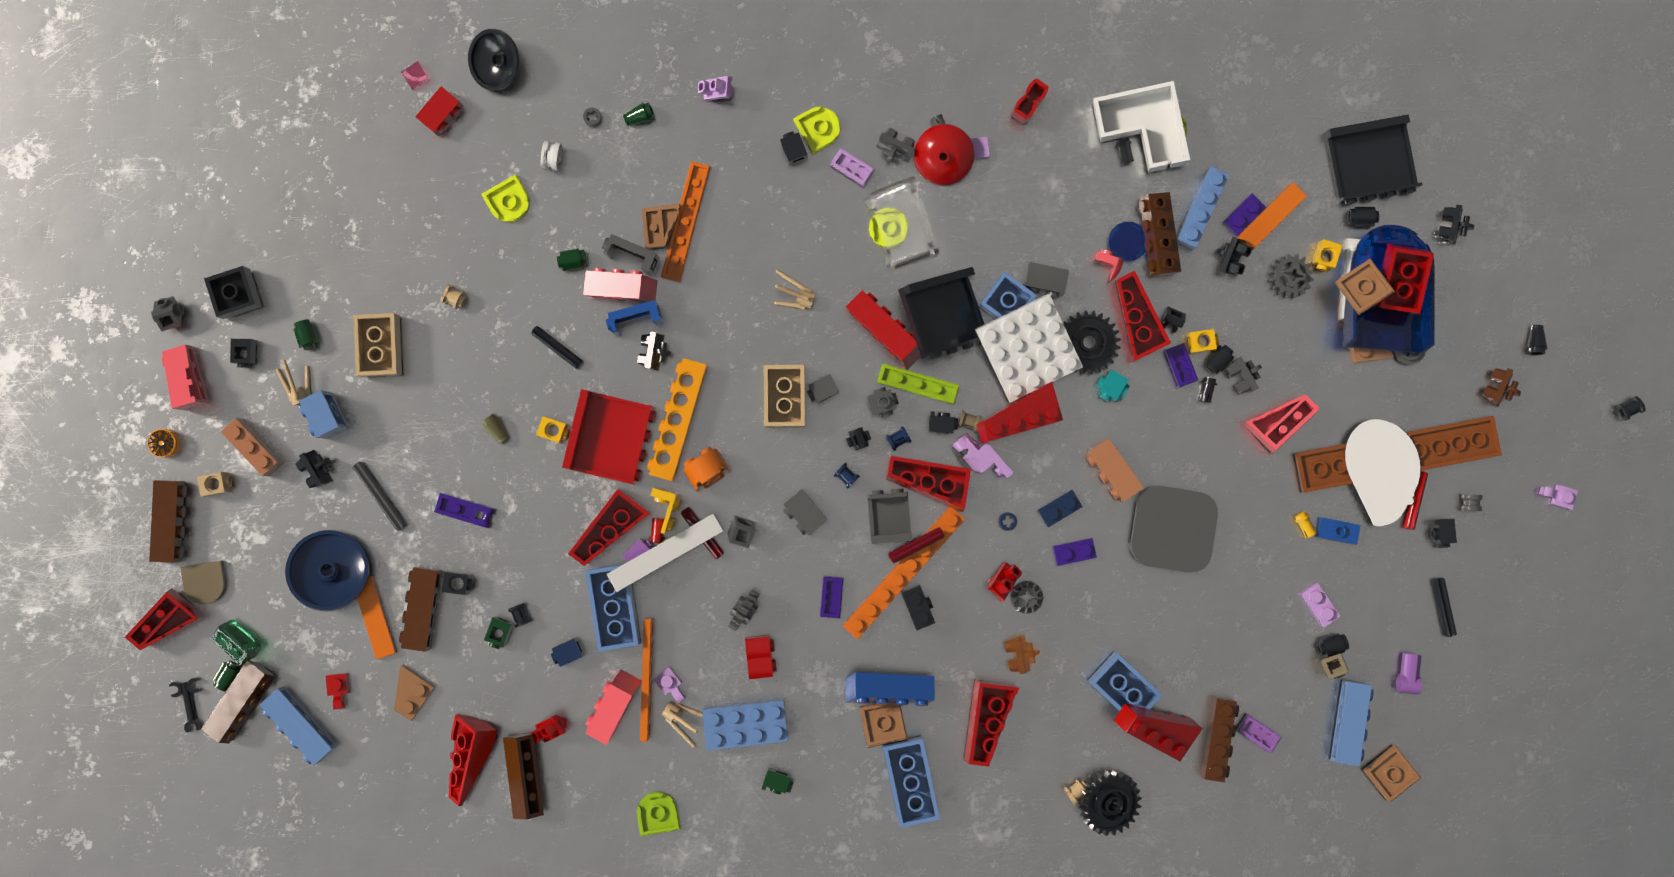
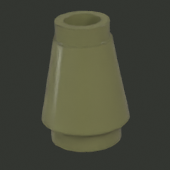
M494 413L480 422L483 426L482 429L497 441L498 444L508 438L499 417H496Z

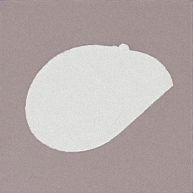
M1374 419L1358 425L1351 433L1346 445L1345 460L1347 470L1373 526H1385L1398 520L1407 505H1411L1414 502L1412 497L1420 478L1419 455L1410 437L1391 422Z

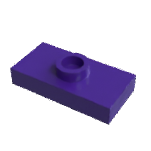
M1184 343L1164 350L1178 388L1198 381Z
M823 576L820 617L840 618L844 578Z

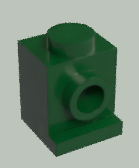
M497 616L492 617L484 641L489 642L488 646L496 649L505 647L515 623ZM498 629L502 630V637L497 636L496 632Z
M769 767L761 789L766 790V787H769V791L779 795L782 792L790 793L794 781H791L792 775Z

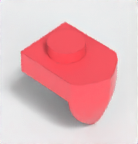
M1104 249L1101 252H1096L1093 260L1113 266L1109 278L1110 282L1118 275L1124 262L1123 259L1113 256V252Z

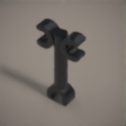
M198 677L191 678L188 682L184 683L176 681L169 684V687L176 686L178 688V692L171 694V697L183 695L188 721L184 725L186 733L191 732V724L196 726V731L202 728L201 722L195 717L191 693L202 691L201 688L195 689L193 687V683L200 680Z

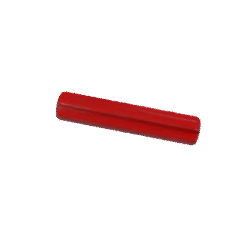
M1420 471L1419 482L1412 497L1414 502L1407 507L1403 527L1406 529L1414 530L1416 527L1428 478L1427 472Z

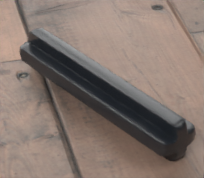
M538 326L533 328L531 335L575 369L582 365L583 361L543 329Z
M1442 577L1433 579V585L1444 635L1446 637H1453L1457 635L1446 582Z

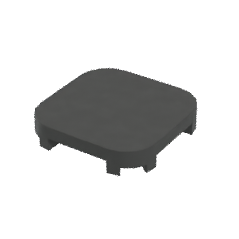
M1150 486L1144 489L1138 495L1135 502L1134 523L1131 542H1129V550L1133 557L1139 563L1146 566L1183 572H1198L1204 569L1210 562L1218 518V507L1215 501L1209 495L1197 491L1165 486Z

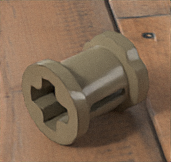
M962 410L958 428L965 427L978 432L976 424L981 422L982 416L967 414Z

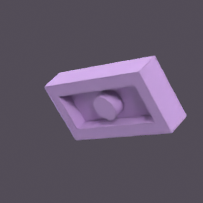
M1314 583L1300 593V596L1323 628L1341 617L1318 583Z

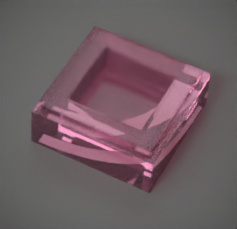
M418 61L401 71L412 90L430 80Z

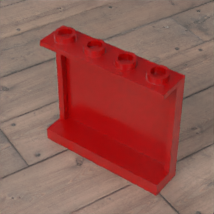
M581 389L562 468L635 485V482H639L642 470H639L640 462H644L646 450H643L645 442H649L651 431L648 429L650 422L653 423L656 411H653L654 407Z

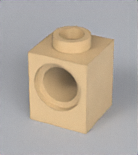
M227 472L197 477L200 497L231 492L232 480ZM215 479L219 481L217 489H214L212 485Z

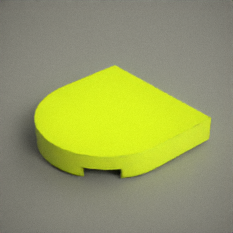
M814 107L793 118L812 155L833 144L839 136V118L834 111L828 108Z
M516 174L481 194L492 214L503 222H516L523 218L529 209V196Z

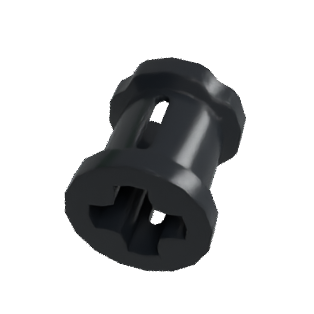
M1638 396L1633 397L1631 401L1625 404L1617 405V411L1625 421L1637 413H1644L1646 411L1643 401Z
M525 602L508 609L516 623L514 625L515 628L532 621L531 618H528L524 608Z

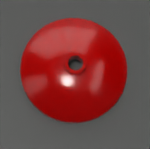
M938 124L928 128L919 137L914 150L915 164L919 172L927 180L940 185L953 184L963 179L970 171L975 155L973 143L967 133L951 124ZM946 153L947 159H941L940 154Z

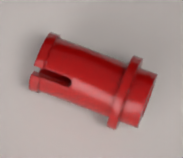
M652 518L651 536H649L651 543H662L663 539H665L663 533H661L665 519Z

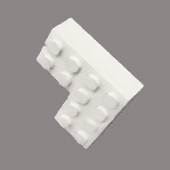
M1174 81L1093 98V108L1100 142L1140 134L1148 173L1167 169L1168 164H1170V168L1189 164L1190 156Z

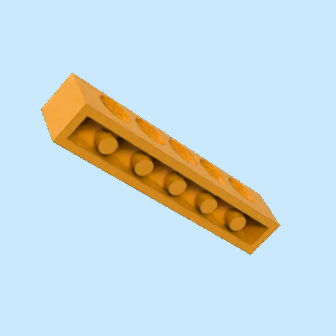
M683 358L682 362H678L675 372L678 374L676 381L672 382L670 393H673L671 401L667 400L664 412H667L666 418L661 420L658 429L661 435L659 439L655 440L653 451H656L654 459L650 458L647 470L650 471L649 475L674 482L708 366L706 364ZM687 375L693 377V383L690 386L683 385V378ZM680 395H686L688 398L687 403L683 406L677 403V398ZM674 414H680L682 417L679 425H673L671 422ZM669 433H674L676 436V441L672 445L666 442V436ZM665 452L671 457L667 464H663L660 461L661 454Z

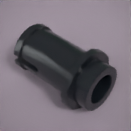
M1129 138L1117 140L1116 147L1119 148L1121 164L1134 161L1130 146L1132 141H1129Z
M1204 377V380H1201L1203 385L1198 400L1211 403L1215 385L1217 386L1216 379Z

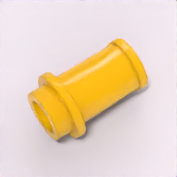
M1303 511L1295 515V523L1299 524L1304 537L1310 538L1317 534V531L1309 519L1310 514Z

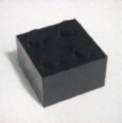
M240 266L204 278L216 317L226 319L262 307L249 268Z

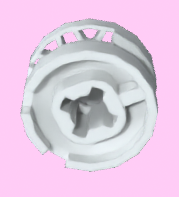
M545 140L541 151V168L548 169L549 167L552 170L558 171L560 165L557 164L561 162L562 143L556 142L553 144Z

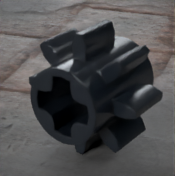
M860 427L848 432L850 437L846 438L849 448L853 446L855 451L869 446L868 440H871V436L868 430L864 431Z

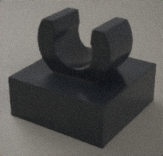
M1167 306L1163 319L1164 329L1168 324L1174 325L1172 332H1177L1178 327H1183L1186 314Z

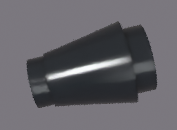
M1531 325L1526 347L1530 355H1544L1548 349L1543 325Z

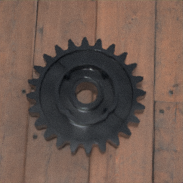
M1085 310L1083 316L1077 312L1076 319L1070 316L1068 317L1070 323L1063 322L1083 366L1080 368L1082 375L1086 373V370H1088L1090 375H1093L1094 370L1097 373H1101V367L1105 370L1108 369L1107 362L1113 364L1112 357L1119 356L1115 350L1121 349L1120 346L1116 345V342H1119L1121 338L1115 337L1119 333V330H1113L1115 323L1109 324V317L1105 320L1102 319L1103 313L1096 316L1094 310L1090 315ZM1084 338L1092 339V348L1084 346Z
M1105 770L1104 776L1098 773V779L1091 777L1092 784H1085L1088 789L1082 790L1081 792L1084 794V797L1079 798L1083 803L1078 807L1083 811L1080 814L1084 818L1083 822L1091 830H1095L1098 834L1103 833L1105 836H1108L1109 832L1115 836L1116 830L1123 833L1124 826L1129 829L1128 823H1135L1133 816L1139 815L1136 809L1142 807L1137 803L1142 799V797L1137 795L1140 792V789L1136 787L1137 783L1120 771L1118 773L1115 770L1112 773Z

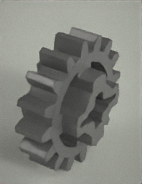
M1287 254L1285 259L1283 257L1278 259L1279 263H1273V267L1276 269L1269 272L1274 275L1269 281L1275 282L1272 288H1279V295L1285 292L1286 298L1290 297L1291 294L1296 298L1298 297V292L1303 295L1306 293L1305 289H1311V285L1308 283L1314 281V278L1310 277V275L1315 272L1314 270H1309V267L1312 265L1311 263H1304L1305 257L1299 260L1298 254H1295L1293 258L1290 254ZM1290 263L1288 269H1281L1283 265ZM1291 272L1292 275L1296 277L1293 280H1291V276H1288V274ZM1297 282H1302V285L1299 288L1294 289Z
M751 590L746 598L743 596L739 598L730 612L733 619L728 625L729 628L737 631L741 623L748 624L758 608L754 603L760 594Z

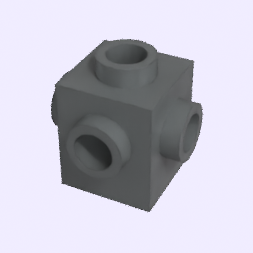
M174 296L161 298L154 302L151 315L161 332L181 326L184 310L182 305L177 303Z
M885 387L876 389L873 395L867 396L872 416L881 414L882 417L892 415V410H896V405L899 404L896 393H892L891 389L886 390ZM885 399L887 401V405H881L880 400Z

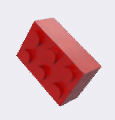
M1387 244L1381 273L1393 288L1394 293L1376 305L1380 308L1420 314L1434 253L1425 249Z

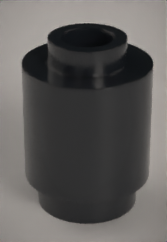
M1354 207V209H1349L1348 224L1354 227H1374L1375 223L1379 222V211H1376L1375 207Z
M1218 345L1217 349L1206 359L1207 362L1204 365L1215 375L1219 372L1222 373L1234 359L1232 355L1234 352L1227 345L1223 347Z
M1338 633L1319 639V644H1317L1318 653L1320 656L1323 655L1324 658L1345 653V650L1349 649L1347 637L1344 634L1340 635Z

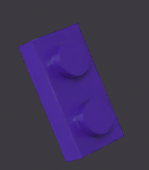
M1252 193L1222 223L1238 236L1266 206Z
M1093 538L1052 546L1056 566L1097 558Z

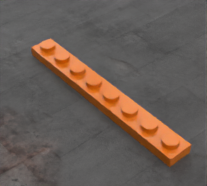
M949 507L926 532L928 533L940 527L945 537L902 559L842 626L858 640L965 521V518L954 508Z

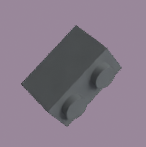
M1029 262L1024 286L1034 294H1039V291L1050 294L1053 298H1059V295L1063 296L1065 294L1069 270Z
M803 489L783 504L786 507L783 511L790 519L793 517L798 522L796 527L803 535L805 533L811 535L828 520Z

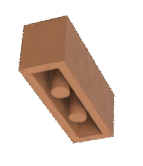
M235 418L221 431L261 476L269 477L284 463L244 419Z
M1109 438L1087 452L1089 456L1087 458L1088 462L1093 468L1097 467L1100 471V479L1104 484L1108 483L1112 488L1110 493L1116 501L1125 502L1144 488Z

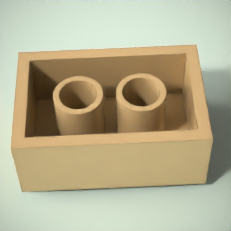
M395 313L353 315L356 376H401L400 315Z
M764 365L765 427H805V365Z

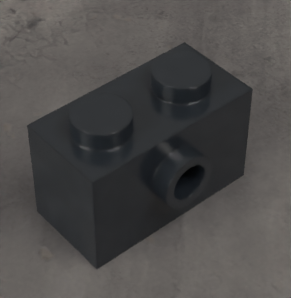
M919 584L901 591L916 630L935 624L930 611L933 608L932 602L929 597L925 598Z

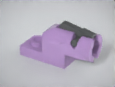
M966 433L952 445L964 468L972 469L982 474L994 464L993 470L1000 478L1003 476L1008 478L1013 474L1011 469L987 442L979 447V443Z

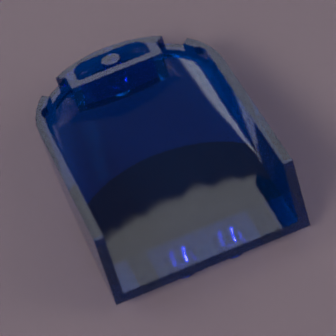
M1383 225L1372 229L1357 243L1353 251L1350 271L1371 259L1381 272L1387 244L1432 251L1428 244H1425L1417 236L1418 234L1415 231L1400 225ZM1434 257L1420 314L1385 309L1375 305L1361 315H1358L1345 298L1343 347L1424 354L1435 345Z

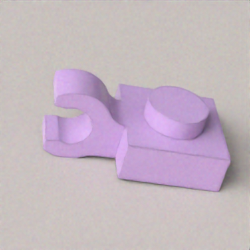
M1556 485L1555 489L1541 486L1539 491L1540 495L1552 498L1550 504L1568 510H1573L1578 490L1562 485Z
M671 667L653 679L666 696L671 692L677 703L686 698L677 687L682 682Z

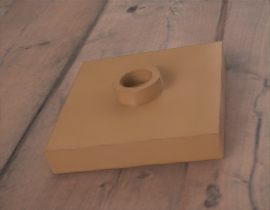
M1368 259L1335 281V284L1358 315H1361L1394 293L1393 288L1371 259Z
M889 703L886 705L874 704L860 707L868 748L907 740L901 705Z
M1393 745L1363 769L1389 803L1421 779L1420 775L1396 745Z

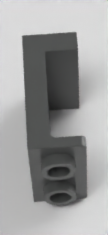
M613 234L610 235V238L605 239L602 249H604L603 253L610 259H612L616 249L643 259L644 262L641 270L650 276L653 275L660 259L657 253Z
M891 489V494H884L883 490L871 491V495H867L871 544L912 541L908 492H904V489Z

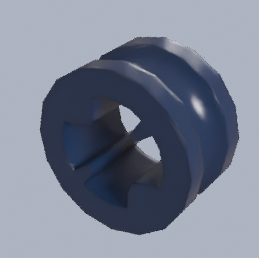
M1012 513L1002 514L998 519L999 527L1005 531L1013 530L1017 526L1016 516ZM1006 516H1010L1009 519H1013L1010 527H1006L1007 524L1003 525V520H1006Z

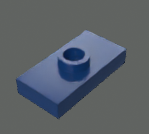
M1319 517L1316 537L1357 545L1361 525Z

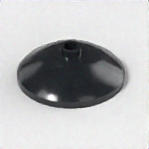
M486 29L475 36L468 51V65L472 77L481 87L488 90H502L513 82L519 69V53L515 42L507 33L499 29Z

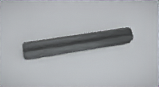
M363 462L356 463L352 468L395 530H402L406 526L402 517Z

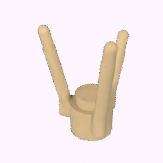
M776 270L777 274L801 290L798 293L786 287L776 285L777 289L796 296V302L799 303L775 301L774 304L802 310L805 307L810 309L816 295L811 292L812 289L803 286L780 270Z
M283 359L282 363L291 389L280 369L277 368L276 372L288 394L289 401H292L293 406L299 405V400L311 395L309 366H305V390H303V387H295L287 362Z
M669 702L661 714L665 717L664 721L669 723L695 748L696 745L678 727L676 722L678 721L689 730L698 733L697 729L680 717L683 713L680 710L703 717V714L676 702L674 705Z

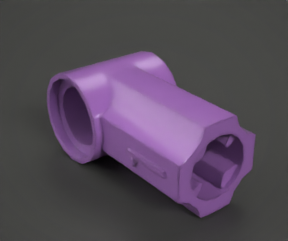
M1402 654L1401 672L1396 680L1397 692L1420 694L1422 688V679L1420 677L1422 655Z

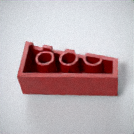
M1133 271L1117 279L1116 285L1134 362L1171 344V341L1136 272Z
M862 290L846 306L847 311L867 331H871V335L880 344H884L885 348L894 358L898 357L902 366L908 370L921 357L913 332L907 333L904 330L906 326L899 319L895 321L890 316L892 313L884 305L880 307L876 303L878 301L872 293L866 294Z
M1052 381L977 423L976 426L981 443L1062 421L1063 417Z
M890 456L886 480L963 512L966 506L971 469Z
M617 487L569 550L568 555L585 566L643 518L648 516L650 511Z
M975 680L964 757L966 763L989 767L1019 687Z
M1124 704L1113 720L1126 733L1179 762L1203 729L1190 717H1180L1172 713L1165 714L1157 710L1150 711L1143 707Z

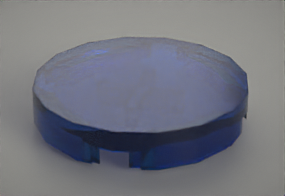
M1123 222L1111 230L1108 236L1109 250L1113 252V256L1123 259L1124 262L1139 259L1146 252L1144 246L1145 234L1139 224Z

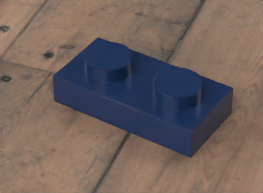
M1070 490L1037 511L1046 526L1050 527L1083 506L1074 491Z

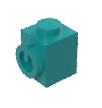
M1112 369L1109 370L1106 376L1102 375L1097 383V386H1099L1097 390L1100 393L1099 397L1107 402L1111 400L1121 402L1130 387L1127 384L1129 379Z

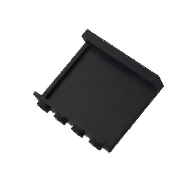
M1409 114L1331 128L1325 132L1338 203L1345 202V205L1357 203V199L1363 198L1365 201L1377 199L1379 195H1384L1385 198L1396 196V192L1404 191V194L1417 192V188L1423 185L1422 182L1418 183L1407 130V124L1410 123Z
M973 267L908 284L898 289L922 359L930 357L931 360L942 357L941 353L944 352L947 355L958 352V348L962 347L963 350L974 347V343L977 342L979 346L982 345L975 329L985 324L969 277L975 275Z

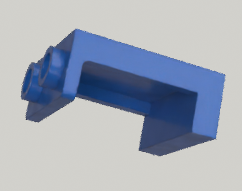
M655 300L609 312V318L606 319L608 330L616 336L621 335L619 323L647 315H651L652 322L655 325H660L664 322L659 304Z

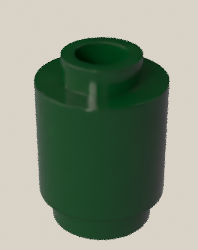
M577 248L561 251L560 256H557L558 267L563 268V271L583 268V266L587 265L585 250Z
M309 319L295 322L293 324V332L298 347L303 348L304 351L315 348V344L319 341L313 323H310Z
M232 660L223 662L214 677L213 686L226 692L240 672V665Z

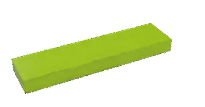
M882 363L877 383L953 405L955 404L960 387L958 384Z

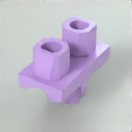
M724 76L699 81L698 93L704 94V100L707 101L729 99L734 91L730 84L733 77Z

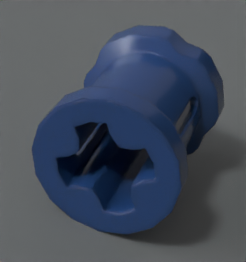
M903 426L892 435H886L893 451L906 442H912Z
M846 462L833 475L844 482L846 488H849L860 477L847 467Z

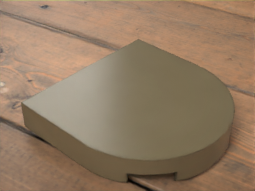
M223 560L180 567L185 594L193 602L198 604L213 603L218 600L225 590L226 580Z

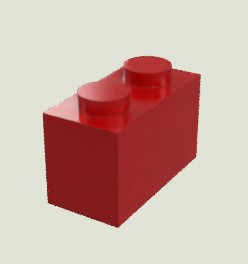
M441 86L415 117L438 136L448 129V123L453 118H457L460 115L463 105Z

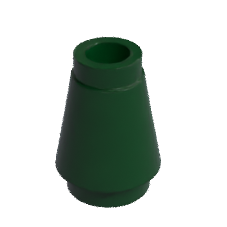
M642 102L626 114H623L627 126L651 121V118L655 117L649 102L645 104Z

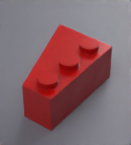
M171 588L130 630L125 638L136 648L142 650L197 620L203 614Z

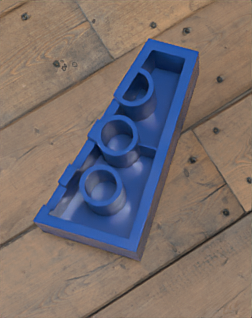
M855 672L845 678V703H877L880 705L889 703L908 705V703H916V706H928V703L935 700L934 676Z

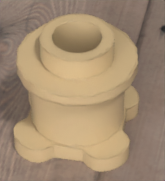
M448 284L440 302L448 303L454 306V309L463 307L467 297L465 296V291L462 290L460 292L454 289V286Z
M1075 780V784L1069 788L1065 787L1064 792L1074 806H1077L1079 798L1084 797L1081 791L1088 788L1083 781Z

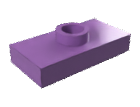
M1248 714L1245 715L1236 729L1237 732L1270 754L1282 738Z

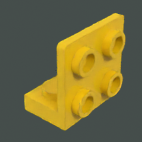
M652 488L650 496L655 497L654 501L668 504V501H670L661 529V533L667 534L674 528L676 519L673 518L675 511L679 510L682 500L678 499L680 494L660 488Z

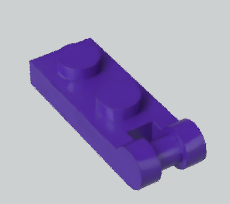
M440 493L434 512L481 527L490 528L491 522L489 521L491 515H494L495 509ZM478 511L484 512L482 519L476 518Z

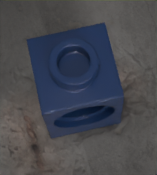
M577 637L552 648L553 653H551L554 663L559 664L560 667L585 656Z

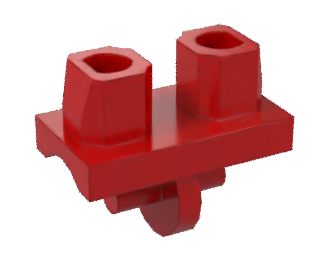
M1007 562L1002 563L996 575L990 579L987 589L996 594L1000 602L1005 601L1008 594L1014 588L1017 579L1020 578L1022 571L1016 565L1010 566Z
M556 714L536 724V730L530 732V734L534 735L535 743L542 740L545 743L566 733V722L563 717Z

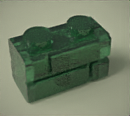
M234 619L221 624L211 638L217 646L240 666L245 664L246 661L254 659L262 647V644Z

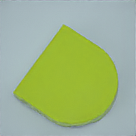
M657 791L651 792L642 798L637 808L640 836L681 829L677 804L670 795Z

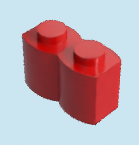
M1037 78L1028 85L1024 96L1017 101L1012 117L1022 124L1027 123L1032 118L1037 106L1043 102L1049 86Z
M769 635L746 637L745 646L749 679L773 677V672H777L776 659L772 660L771 652L775 651L774 639L770 640Z

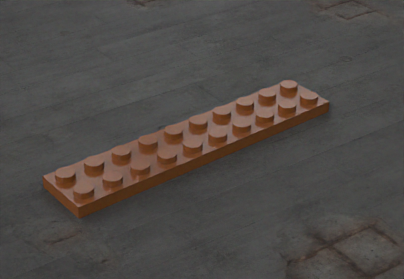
M1494 416L1405 432L1417 449L1420 471L1502 455ZM1347 443L1294 453L1302 493L1353 484L1345 460Z

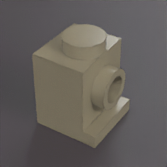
M1341 653L1321 660L1329 680L1341 678L1349 673Z

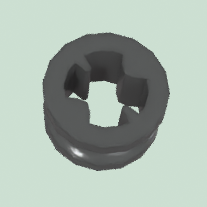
M592 107L584 111L583 119L589 127H597L602 121V116L598 109ZM594 113H596L595 116L597 120H592L590 122L588 115H593Z

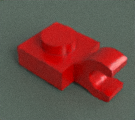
M348 673L326 675L327 696L333 695V710L345 708L344 694L349 693Z

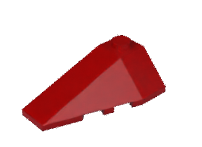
M455 714L451 731V740H454V752H450V759H453V771L449 773L448 795L458 806H462L491 753L497 732L486 721L460 714Z

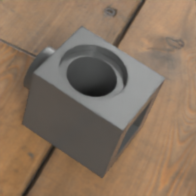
M830 374L809 384L810 390L807 391L811 401L816 400L817 404L839 393Z
M734 516L727 533L729 542L749 548L756 531L753 521Z

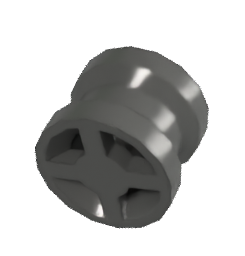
M1461 495L1463 499L1461 510L1482 511L1480 501L1483 495Z

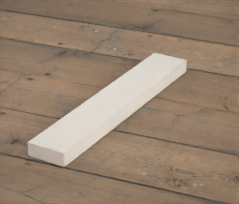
M711 514L606 575L615 591L618 592L718 535L723 530L714 514Z

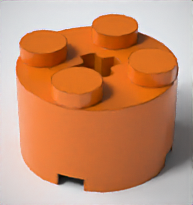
M711 447L704 449L698 458L687 460L684 463L685 468L683 470L696 492L701 491L699 489L701 486H704L706 489L725 477L723 475L724 471L730 472L729 466L718 449H712Z

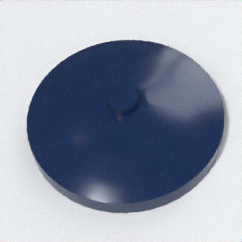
M334 530L318 531L300 540L290 552L285 567L286 582L293 596L304 606L325 612L339 610L353 603L364 591L370 572L369 561L362 546L351 536Z

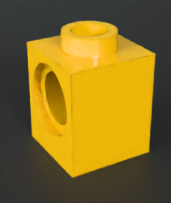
M1325 239L1319 241L1311 264L1317 266L1316 269L1323 272L1335 269L1343 245ZM1323 252H1327L1330 255L1329 262L1323 259Z
M1214 329L1186 334L1189 354L1213 351L1219 345V337L1217 333L1215 334ZM1201 336H1205L1208 340L1206 347L1199 343Z
M542 416L536 435L562 444L563 440H567L570 429H567L568 424ZM553 425H557L559 428V433L556 436H552L549 431Z

